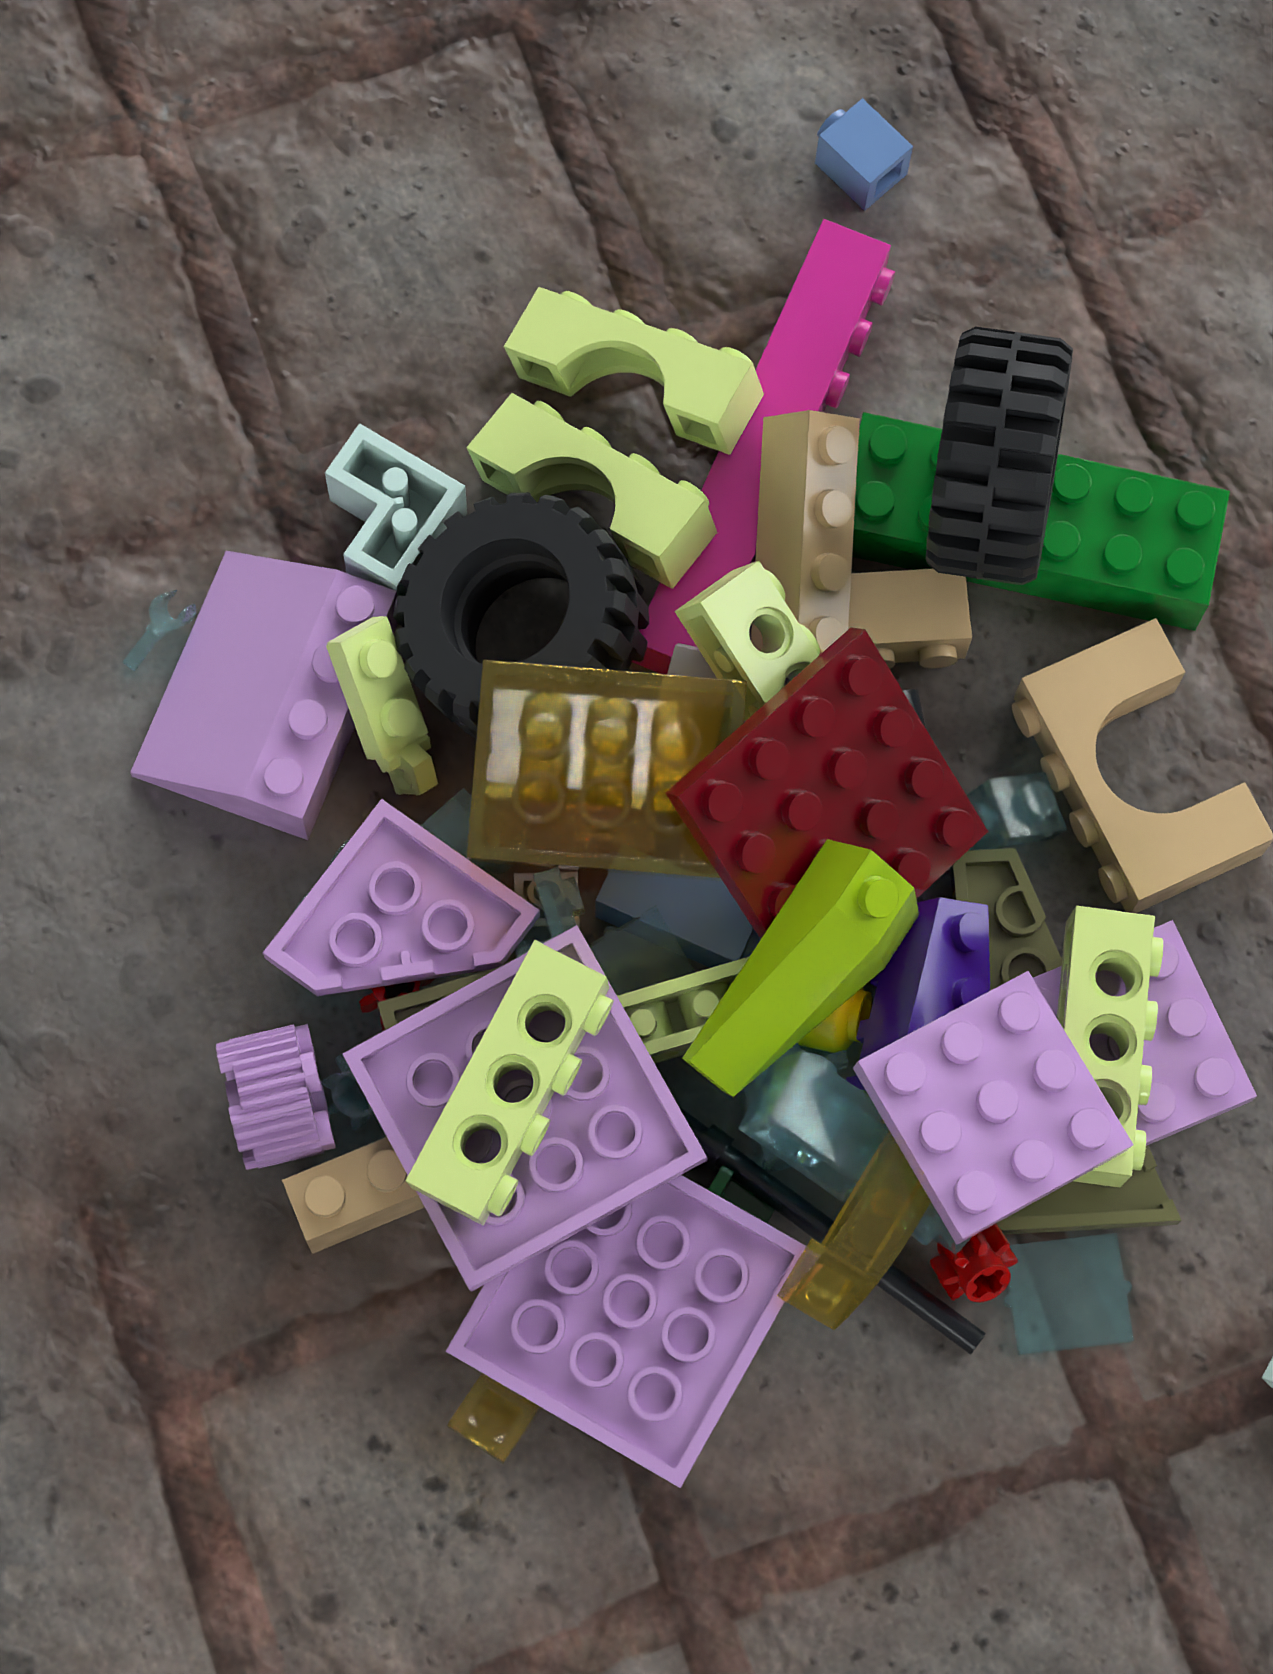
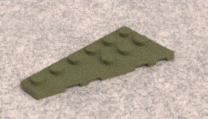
M1016 848L968 850L950 867L952 898L954 900L988 905L990 991L1029 971L1033 978L1062 966V957L1045 923L1046 915ZM1147 1145L1142 1169L1140 1171L1132 1170V1176L1120 1188L1072 1181L996 1224L1005 1235L1178 1225L1182 1220L1173 1200H1169L1155 1169L1157 1167L1156 1161Z

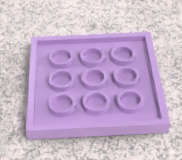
M577 925L543 943L605 975ZM527 953L343 1053L346 1062L407 1175H409ZM609 981V990L606 996L614 1000L610 1013L599 1033L594 1036L586 1032L574 1056L582 1059L580 1069L564 1096L554 1092L542 1114V1116L551 1120L548 1130L534 1155L530 1156L522 1152L510 1176L519 1180L503 1214L499 1217L490 1213L484 1226L416 1191L470 1291L479 1288L707 1161L706 1154ZM540 1012L531 1020L528 1034L536 1041L551 1042L562 1034L566 1021L557 1012ZM512 1070L505 1073L497 1084V1096L510 1103L524 1100L532 1091L533 1077L522 1070ZM487 1129L474 1132L465 1144L466 1158L474 1163H487L493 1160L501 1148L500 1135Z
M680 1175L484 1284L446 1352L681 1488L812 1255L813 1250Z

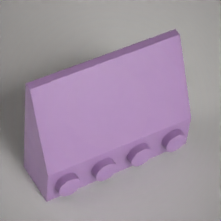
M226 551L131 769V776L308 840L355 728L326 648L327 642L371 617L387 616L394 633L398 624L393 618L395 599L398 597L397 591L336 569Z

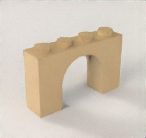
M1157 618L1023 677L1014 696L1015 702L1012 704L1013 715L1021 732L1027 738L1034 736L1044 755L1040 762L1048 784L1055 792L1063 791L1073 810L1069 814V818L1077 839L1085 848L1092 846L1102 865L1098 873L1107 896L1113 903L1121 902L1125 911L1129 913H1138L1258 858L1264 854L1273 842V833L1245 782L1182 811L1152 813L1125 803L1111 791L1102 778L1096 760V739L1098 733L1113 720L1174 693L1185 674V670Z

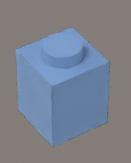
M863 98L847 112L839 109L832 113L818 130L817 136L819 139L815 164L864 211L908 173L913 146Z

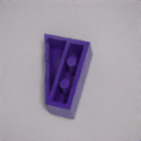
M942 897L917 903L918 918L886 967L870 980V984L876 986L877 989L869 1019L861 1020L856 1040L863 1043L859 1060L990 991L988 905ZM856 1074L855 1076L846 1077L842 1093L843 1097L871 1099Z

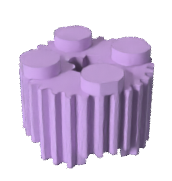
M293 1024L229 1039V1041L216 1044L221 1074L225 1073L227 1078L225 1086L238 1151L243 1152L246 1170L322 1154L325 1150L336 1148L322 1081L319 1079L316 1056L308 1024L296 1027Z

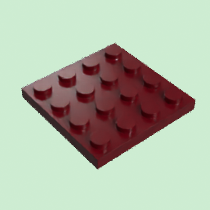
M850 627L665 793L760 939L827 839L872 850L915 888L917 899L989 832L867 631Z

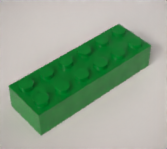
M863 412L858 440L852 557L911 570L933 569L926 561V545L932 491L942 433L941 428ZM1058 454L1044 543L1036 580L1024 585L966 577V581L1147 621L1157 618L1161 624L1195 631L1209 606L1230 491Z

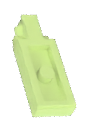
M387 616L371 617L327 642L326 648L366 758L376 760L381 771L389 773L396 794L421 795L438 784L432 758L426 752L431 748L430 737L427 735L428 730L408 674L404 669L405 665L402 657L397 651L395 637Z

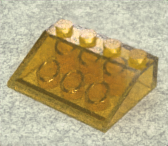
M483 660L467 858L473 862L722 881L665 793L744 723L747 681Z

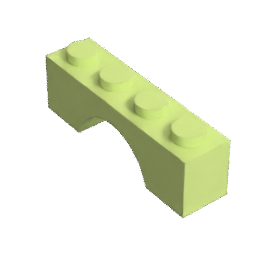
M538 287L504 345L519 378L570 397L586 384L606 375L636 373L650 377L664 386L663 405L677 436L729 455L732 453L764 395L753 362L740 351L729 347H723L720 350L698 343L692 336L679 329L669 328L667 331L644 324L637 316L625 310L618 309L612 313L592 306L585 298L570 291L558 294Z
M511 393L466 447L482 481L507 495L510 493L529 492L535 501L538 502L540 497L544 495H552L568 490H586L601 494L615 503V512L610 530L618 548L628 559V563L671 589L675 587L718 533L708 508L709 500L700 489L684 480L676 484L660 475L651 462L638 454L632 453L627 457L616 451L601 434L589 427H583L580 431L564 422L561 415L555 409L542 401H536L533 405Z

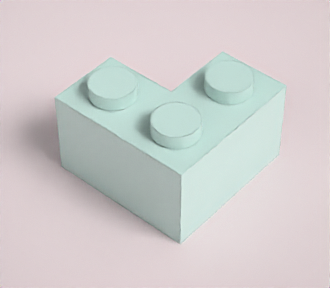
M360 423L325 472L330 501L365 521L343 554L346 573L396 590L397 596H406L407 589L400 581L409 563L415 566L418 564L422 554L417 549L427 536L431 535L436 539L447 529L443 521L459 511L463 517L467 515L465 485Z

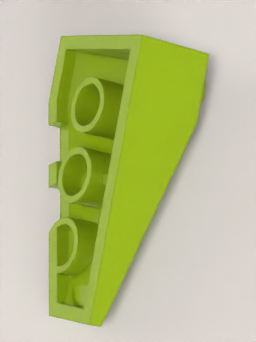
M827 839L682 1059L724 1093L734 1097L886 967L919 916L915 888L872 850Z

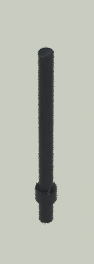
M679 1106L707 1156V1161L702 1163L704 1166L712 1171L715 1166L720 1169L723 1165L734 1171V1180L970 1355L973 1353L986 1333L732 1146L735 1139L718 1126L712 1124L708 1128Z

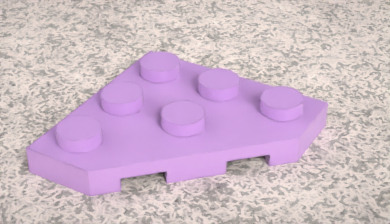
M381 799L263 951V955L267 961L316 996L491 970L505 964L540 917V910Z

